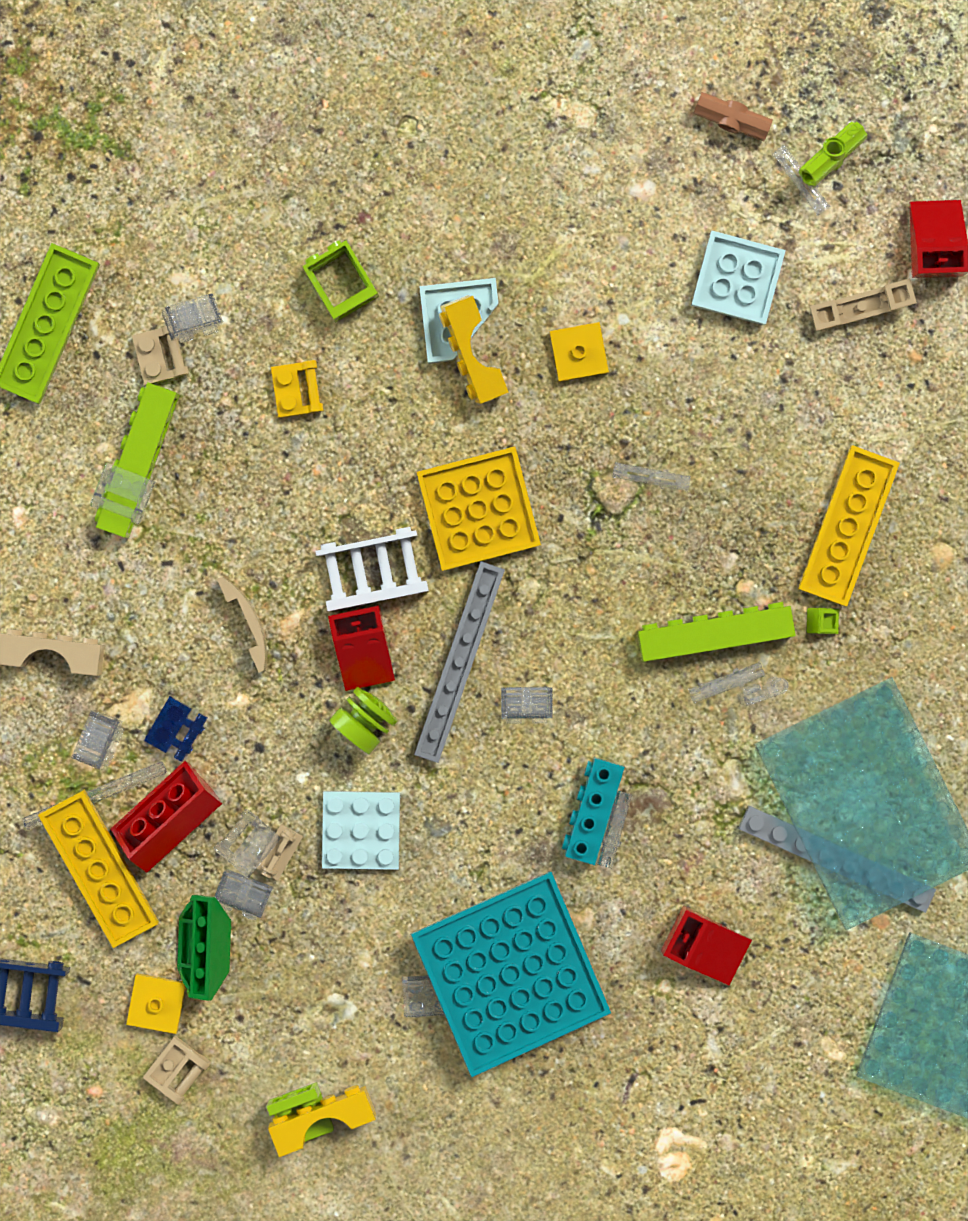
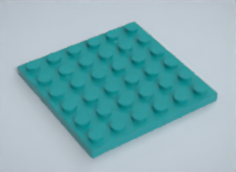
M551 871L410 933L471 1077L611 1014Z

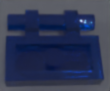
M169 696L144 741L164 753H167L172 745L175 746L178 750L174 758L183 762L186 755L190 754L193 750L192 744L198 734H202L205 727L203 725L208 717L199 713L195 721L191 720L188 716L193 708ZM184 725L189 728V731L182 741L177 738V735Z

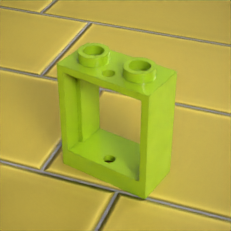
M340 240L332 243L327 247V252L320 256L318 253L310 256L305 260L306 264L302 266L335 323L379 297L378 292L347 240L342 243ZM346 253L366 288L333 307L313 272Z

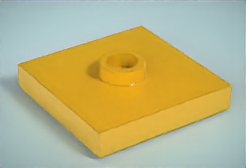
M600 322L549 331L558 382L609 373Z
M137 973L135 975L126 1025L177 1034L186 991L184 983L182 981Z

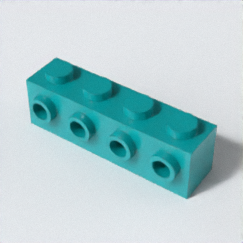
M594 757L592 762H587L584 776L588 778L585 786L581 785L576 798V800L580 801L578 811H572L569 824L573 825L571 834L565 835L561 848L565 850V857L595 865L625 768L623 765Z

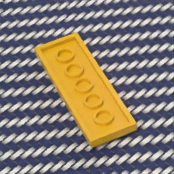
M854 445L850 446L800 581L799 590L845 607L848 606L900 462Z
M85 789L38 814L113 948L158 925L159 921Z

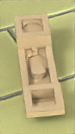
M909 278L863 293L812 305L810 310L815 329L820 331L914 305L917 302Z
M220 577L217 581L227 603L235 600L239 602L257 643V646L248 650L258 672H263L267 668L268 652L260 618L245 594L225 577Z

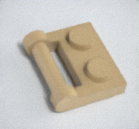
M177 324L132 335L145 386L147 382L156 384L189 374L188 367L183 362L176 334L178 333ZM167 336L175 369L168 371L160 340L161 337Z
M175 1035L143 1076V1079L173 1102L181 1104L185 1098L184 1094L203 1069L207 1070L211 1062ZM189 1059L195 1063L178 1087L176 1089L172 1088L170 1083Z

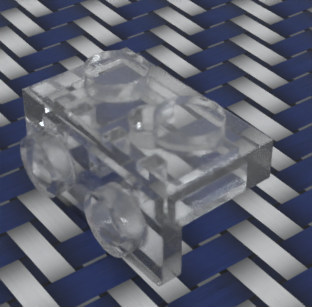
M428 975L402 977L404 1017L445 1016Z

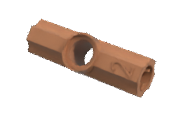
M701 92L693 113L717 123L725 131L737 134L740 132L763 142L773 119L748 110V107L740 102L733 100L724 101L704 92Z

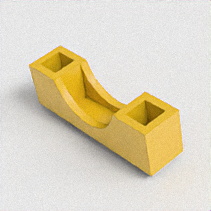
M467 295L440 306L442 312L439 313V317L443 327H448L451 337H448V341L452 351H457L460 361L457 362V366L461 375H466L469 383L466 386V390L470 399H475L476 403L482 404L509 393L500 368L482 365L472 353L471 335L475 327L482 321L474 297Z
M358 1085L349 1087L344 1090L345 1094L335 1097L332 1094L322 1098L320 1104L312 1107L311 1105L304 1108L299 1107L294 1114L272 1118L273 1122L269 1124L268 1130L278 1156L282 1157L302 1149L305 1144L306 1131L314 1122L320 1119H339L351 1129L376 1120V1112L366 1086L360 1088Z

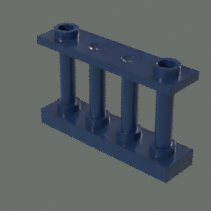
M0 958V1025L59 1032L63 1028L64 1017H57V1013H55L59 977L66 976L70 972V967L64 966V963L59 961H48V964ZM9 969L24 971L20 1007L16 1011L6 1010L7 1007L4 1006ZM34 972L49 974L45 1012H42V1015L32 1014V1010H30Z

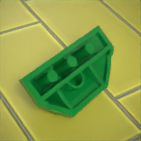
M197 894L191 896L190 902L179 916L177 968L187 988L188 997L211 1001L230 972L231 919L217 898Z

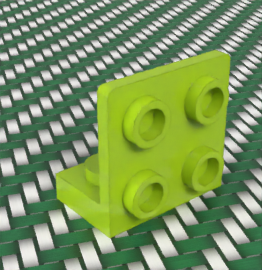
M315 1082L270 1099L266 1107L270 1116L280 1117L286 1114L289 1116L296 1113V1109L299 1107L304 1108L310 1105L312 1107L320 1104L323 1096L318 1083ZM323 1118L314 1122L305 1133V1142L332 1132L334 1126L331 1118Z

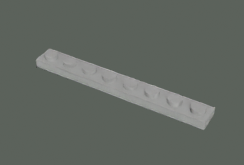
M482 561L480 562L414 754L416 756L439 763L505 569Z
M749 805L738 828L925 913L936 891L933 887Z

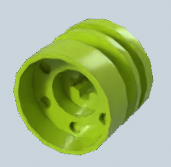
M357 687L353 693L361 701L358 703L349 696L347 702L353 708L351 713L340 707L329 721L353 744L370 755L381 742L374 731L378 729L387 734L390 730L382 722L385 720L394 726L398 720L380 699L372 693Z

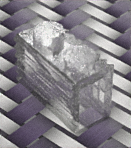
M213 293L167 306L162 311L171 341L179 339L180 343L194 339V335L203 332L204 336L219 331L218 327L223 323Z
M501 687V719H506V723L510 724L522 723V718H532V723H547V718H553L552 687Z
M92 710L78 740L72 759L99 770L103 769L105 765L109 766L114 756V752L111 751L114 742L119 743L124 732V728H121L123 721L97 710Z
M226 869L223 872L214 897L217 898L223 909L232 911V908L241 910L242 916L255 920L256 917L262 918L274 887Z

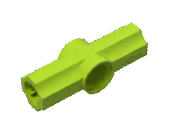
M850 122L835 137L826 139L823 148L799 169V174L803 181L809 186H816L831 171L839 169L843 165V160L867 139L868 134L865 132L864 127L858 122Z

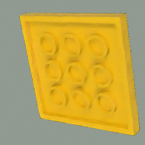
M515 446L417 472L442 571L541 546Z

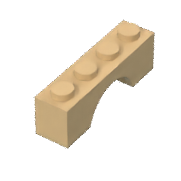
M7 629L6 633H0V665L24 667L33 655L48 649L58 652L66 659L71 673L100 676L102 674L105 645L98 644V639L83 638L82 642L73 641V636L57 635V639L47 638L48 633L32 632V636L22 635V630Z

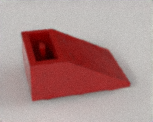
M961 200L910 201L912 278L963 277L968 273V239Z
M380 606L328 616L345 691L353 690L357 687L362 688L395 681Z
M683 905L661 952L663 956L687 968L730 986L752 939Z

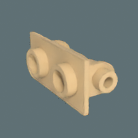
M281 824L256 869L260 870L261 874L267 878L272 877L278 881L303 836Z

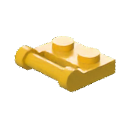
M316 360L271 367L278 418L324 411L323 403H320L315 372V369H317ZM305 371L310 405L303 406L298 372Z

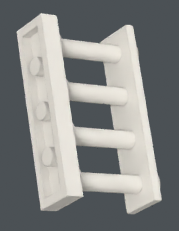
M411 527L397 529L396 535L337 547L335 542L320 545L321 550L315 551L316 556L325 555L333 592L331 600L326 601L327 611L429 591L427 581L422 582L416 570L410 538L417 537V531H411ZM400 540L408 580H406L407 585L396 587V582L392 580L385 543ZM375 545L383 585H381V590L371 592V587L367 585L360 548ZM350 550L358 590H356V595L346 597V592L343 593L335 553Z

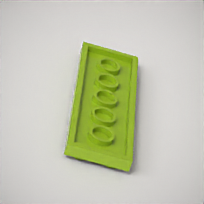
M51 243L1 359L0 388L41 404L100 266L98 262Z

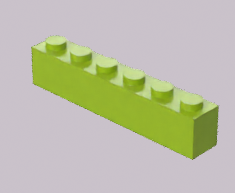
M147 382L146 387L140 389L137 399L140 402L138 410L133 411L129 420V425L132 426L129 435L123 437L120 449L123 450L120 460L116 459L112 468V473L115 475L112 483L106 485L103 497L106 498L103 508L99 507L95 516L96 528L124 538L130 537L180 396L177 392Z
M783 602L768 604L769 609L759 611L758 606L743 608L742 614L733 615V610L718 612V618L708 619L707 614L692 617L693 622L683 623L682 619L667 621L668 626L658 628L657 623L642 625L643 630L637 631L641 659L645 662L794 637L796 634L791 606H784Z

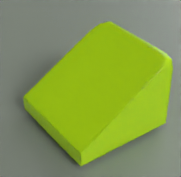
M807 609V633L838 634L839 609Z

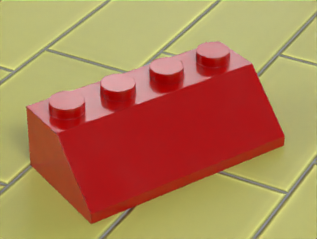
M185 760L111 828V831L128 859L148 873L220 807L222 802L207 782Z

